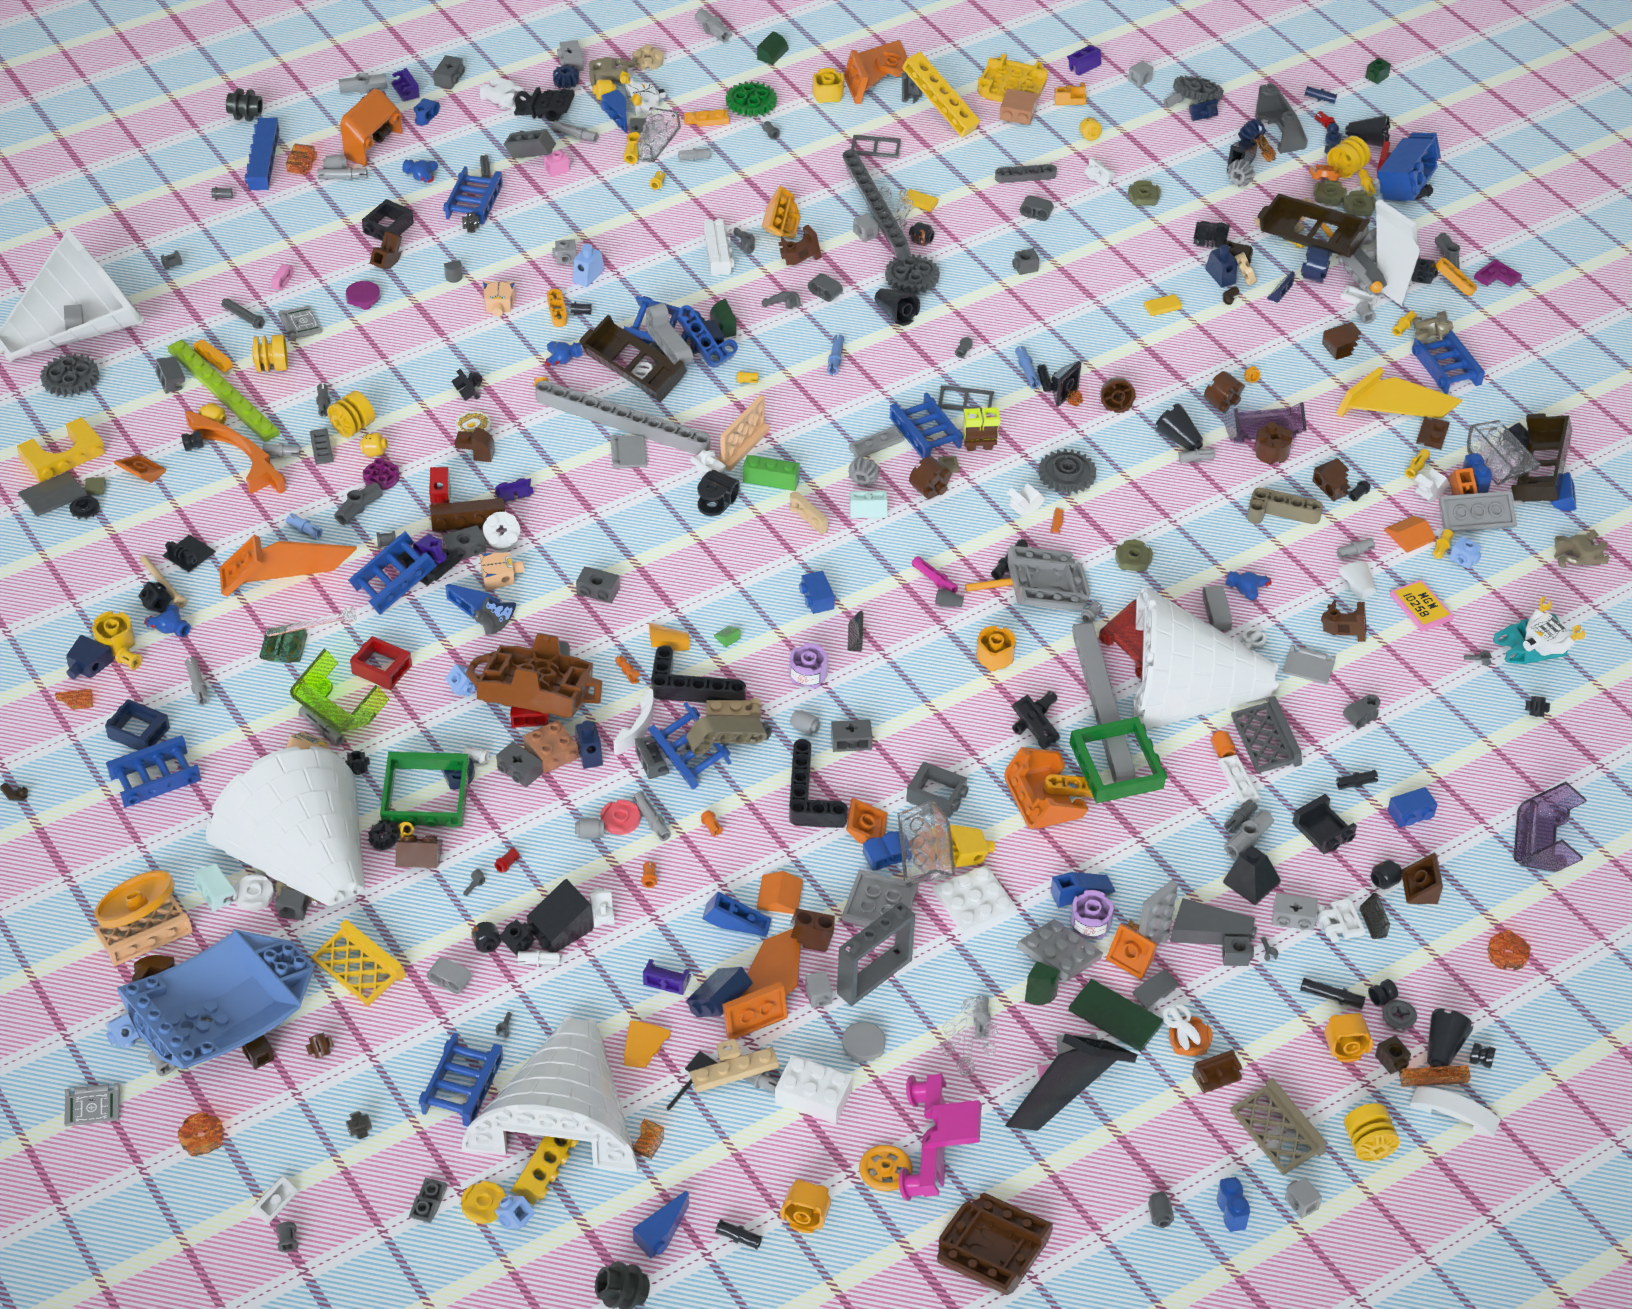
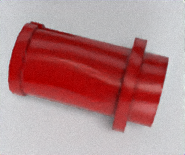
M1322 111L1317 113L1321 117L1315 116V119L1322 123L1325 128L1330 123L1335 124L1334 118L1327 116Z
M511 848L504 856L497 858L494 864L497 871L501 873L507 872L509 867L520 858L519 852Z

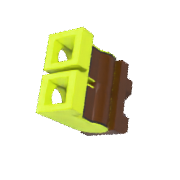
M998 407L982 408V414L980 408L964 409L963 439L967 451H975L976 446H983L984 450H992L993 446L997 445L998 426L1001 420ZM987 413L994 414L993 417L986 418ZM969 414L977 415L975 418H968Z

